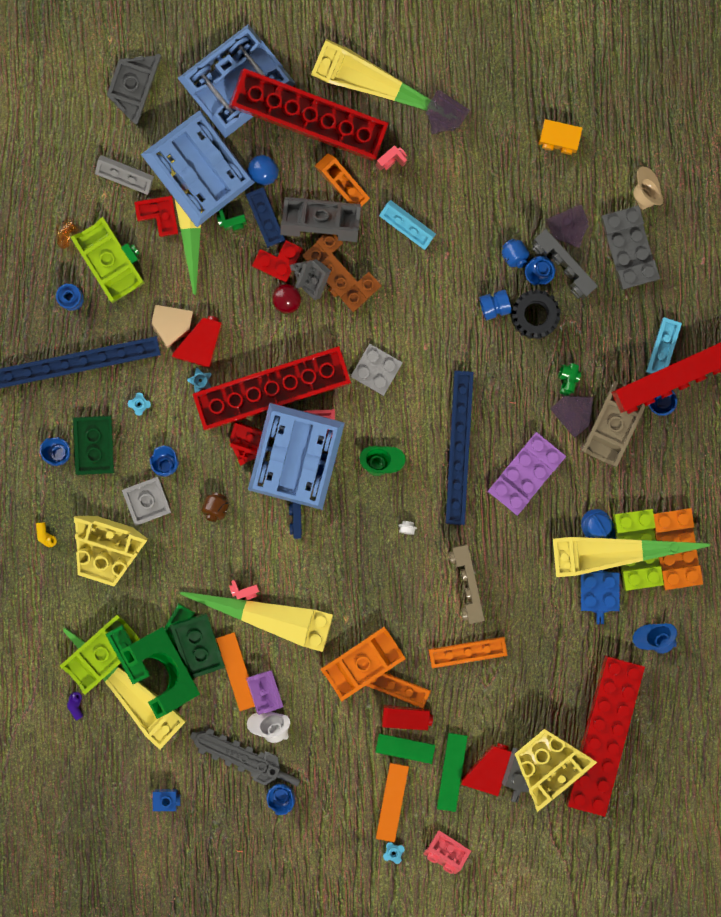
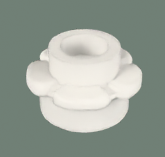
M403 521L402 524H399V533L414 535L415 529H417V527H414L413 522Z

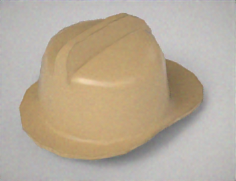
M644 166L640 167L637 171L638 184L633 191L640 209L644 210L653 205H662L663 197L658 178L651 169Z

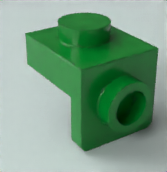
M219 210L220 215L217 216L220 227L224 226L225 231L230 229L238 231L244 228L243 225L247 224L244 214L226 220L223 210Z
M127 243L121 247L132 264L141 259L139 257L140 252L134 244Z

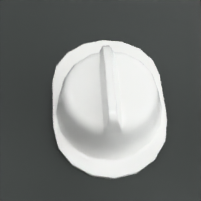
M256 712L248 718L247 728L251 733L264 737L268 742L277 743L283 739H288V729L291 723L288 716L268 712L258 715Z

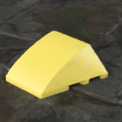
M74 516L78 575L115 586L148 539L133 527L99 516Z
M546 729L542 730L515 753L537 812L597 763Z

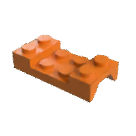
M692 508L654 513L656 541L696 543ZM697 549L658 557L659 565L662 569L663 590L703 585Z
M383 626L320 670L342 702L406 658L386 627Z

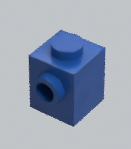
M155 789L153 791V811H176L178 806H181V794H178V789Z

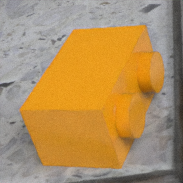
M545 119L538 145H542V148L553 151L555 148L561 150L563 154L572 155V153H576L578 150L582 127Z

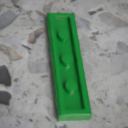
M448 732L437 809L456 812L468 735Z

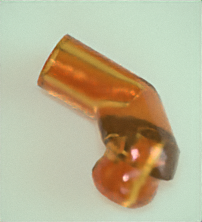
M71 221L57 232V244L60 248L66 249L69 247V234L76 229Z

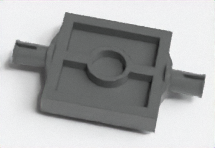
M513 747L502 785L514 790L510 801L518 803L521 792H529V788L515 756V753L520 749Z

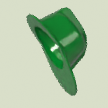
M369 446L363 449L359 457L362 467L373 476L395 473L401 470L406 462L405 454L396 447Z

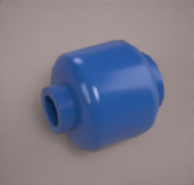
M511 239L503 245L501 255L509 267L522 268L528 263L527 259L530 253L521 240Z

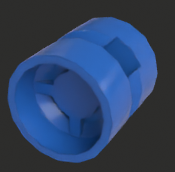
M64 284L58 288L56 300L64 309L75 311L83 305L84 295L75 285Z
M505 289L495 292L493 297L490 294L479 297L486 321L496 318L498 313L501 316L512 313Z

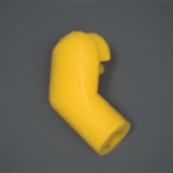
M45 522L36 523L38 541L46 547L55 546L57 539L46 532Z

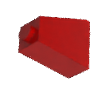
M208 316V319L202 318L174 351L172 357L211 368L223 326L219 322V318Z
M384 704L382 727L428 731V726H432L433 715L430 714V709Z
M502 743L492 744L462 777L461 785L498 796L512 753L508 749L509 746Z

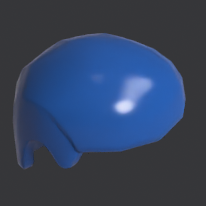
M266 155L254 157L248 165L250 177L254 182L263 186L273 183L278 177L279 169L276 162Z
M537 256L526 265L524 273L526 279L532 285H546L554 278L556 268L554 262L549 258Z
M671 390L672 395L663 399L661 395L654 398L656 402L648 405L653 413L658 416H667L676 409L678 400L673 390Z
M60 437L46 438L40 445L41 457L49 465H63L70 458L71 449L68 443Z
M163 445L155 448L150 458L152 471L158 476L163 477L175 473L179 465L177 453L169 446Z
M285 784L274 785L269 789L266 796L268 807L276 815H286L293 809L295 804L294 791Z

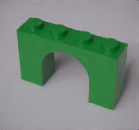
M164 627L120 650L128 667L146 658L157 659L166 667L169 674L167 689L159 696L148 701L157 719L200 695L197 685L189 675L187 667L183 664Z

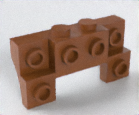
M324 234L302 257L306 261L317 259L331 270L326 282L329 286L327 290L334 298L338 296L354 313L382 286L370 272L357 282L333 255L343 245V242L338 240L337 235Z

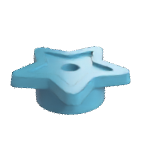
M196 368L195 375L187 380L194 385L195 393L199 392L202 388H211L208 382L211 373H202Z

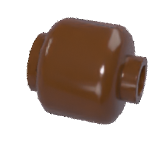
M215 492L212 495L206 496L201 509L202 513L206 516V520L216 522L225 518L229 507L226 496Z

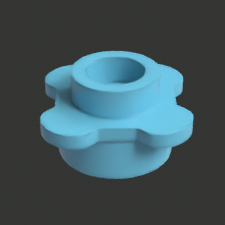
M137 393L133 400L128 401V407L132 408L138 416L142 415L143 411L151 406L150 401H146L142 393Z
M392 842L387 843L386 853L383 854L384 860H391L395 864H399L401 862V855L405 851L404 847Z

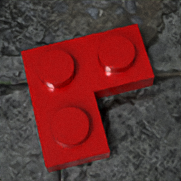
M172 196L134 202L137 221L156 219L159 237L179 234Z
M285 240L278 257L260 249L252 267L287 283L292 273L290 265L297 263L303 248Z

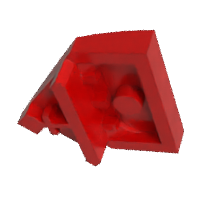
M236 421L229 439V445L232 447L241 466L256 458L263 430Z

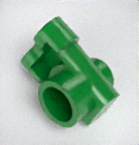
M571 363L570 365L563 364L561 366L558 378L564 380L561 386L560 394L570 396V393H574L575 383H578L581 377L578 365Z

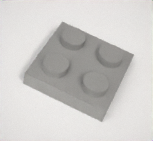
M369 344L353 371L351 378L384 396L403 362Z
M159 477L122 490L135 526L172 513Z

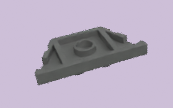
M160 54L148 57L140 56L133 59H119L107 93V97L137 126L162 57Z

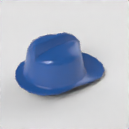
M593 509L584 514L581 520V528L586 537L616 539L614 524L606 512Z
M666 623L644 625L634 632L633 643L639 649L654 650L657 653L664 654L677 646V629L674 625Z

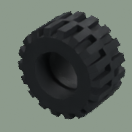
M536 289L535 291L530 290L523 293L516 300L512 307L511 316L512 324H514L516 331L521 333L520 335L526 336L529 339H540L548 336L556 329L560 321L561 310L558 307V301L554 300L555 297L553 295L550 296L547 294L548 292ZM530 304H540L545 308L547 318L543 324L534 326L525 319L524 313Z

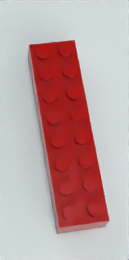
M245 68L240 72L229 107L371 161L377 158L388 123Z
M338 346L193 393V398L203 429L208 431L267 412L270 403L285 406L350 385L351 381L340 347Z
M605 655L580 748L582 753L597 763L570 785L566 800L568 807L606 816L645 669L643 665Z

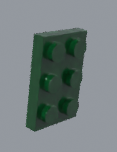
M112 416L73 418L75 474L115 473Z
M207 613L170 625L182 662L187 667L191 678L225 668Z

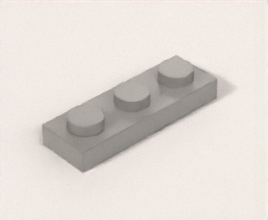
M102 155L98 159L95 171L96 175L147 195L151 190L154 176Z

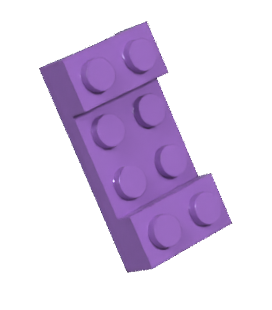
M535 432L487 492L518 516L566 456Z

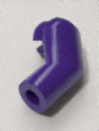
M73 692L69 696L67 708L76 721L84 716L79 709L82 700L80 692Z

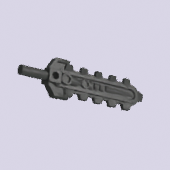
M210 728L207 731L191 733L190 738L194 741L196 747L199 748L198 753L203 755L205 752L212 754L211 758L214 760L218 758L224 759V764L227 766L233 763L238 766V771L240 772L246 769L254 777L252 780L260 784L267 785L276 778H279L297 787L299 785L300 779L280 771L281 768L277 755L267 751L265 753L261 752L259 755L253 753L252 747L242 748L239 741L235 740L231 743L227 741L226 735L222 734L218 737L214 735V730Z

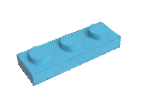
M391 200L379 215L424 250L436 235V233Z
M662 318L646 373L652 374L669 366L682 323Z

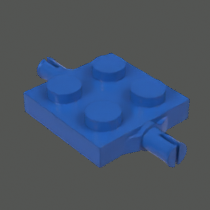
M603 569L581 574V611L595 612L596 624H600V617L601 624H604V613L620 611L619 572H608Z

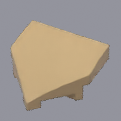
M155 305L152 318L153 330L162 339L166 348L172 346L174 342L182 337H187L191 327L193 311Z

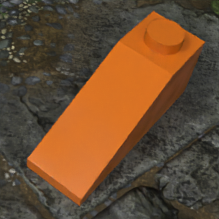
M329 153L314 166L347 203L361 204L362 207L370 199L339 161Z

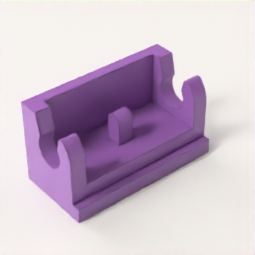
M272 670L246 678L258 715L283 707Z

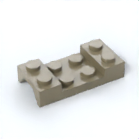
M616 381L612 383L598 417L581 449V452L613 467L618 466L646 407L643 403L637 406L639 409L630 414H627V411L620 413L611 392L624 386Z
M466 544L451 547L452 551L449 552L450 561L452 564L455 563L456 567L463 566L464 569H460L461 576L468 586L464 588L466 598L471 600V602L463 603L464 608H461L463 620H467L469 624L485 621L469 547Z

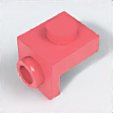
M236 579L231 581L232 585L229 586L232 596H236L237 599L245 597L246 600L257 597L256 593L260 592L258 584L239 590Z

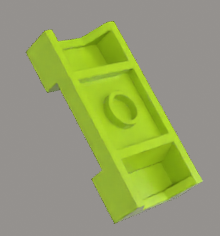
M101 217L94 225L83 232L71 236L72 241L111 303L116 302L145 284L137 269L121 249V244L104 217Z
M653 509L612 514L616 539L656 541ZM659 558L620 566L623 590L625 591L664 585Z
M119 614L60 665L61 669L67 672L79 685L84 695L121 663L106 637V633L123 624L133 643L141 639Z

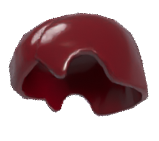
M289 283L281 284L273 292V305L283 314L293 313L300 306V292Z

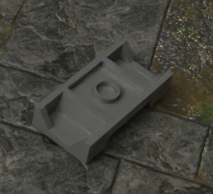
M285 197L281 235L300 237V231L334 234L338 235L339 241L357 242L361 204Z
M639 205L602 215L601 222L621 291L648 282L658 281L660 277L655 260L652 257Z
M547 229L533 240L532 245L534 247H532V250L538 256L546 257L550 253L552 261L556 265L560 264L565 269L563 271L570 280L572 278L575 280L570 285L572 288L570 291L577 299L581 298L583 300L598 287Z

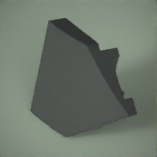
M317 259L291 264V271L295 272L294 274L297 279L296 288L302 287L314 300L320 299L331 270Z

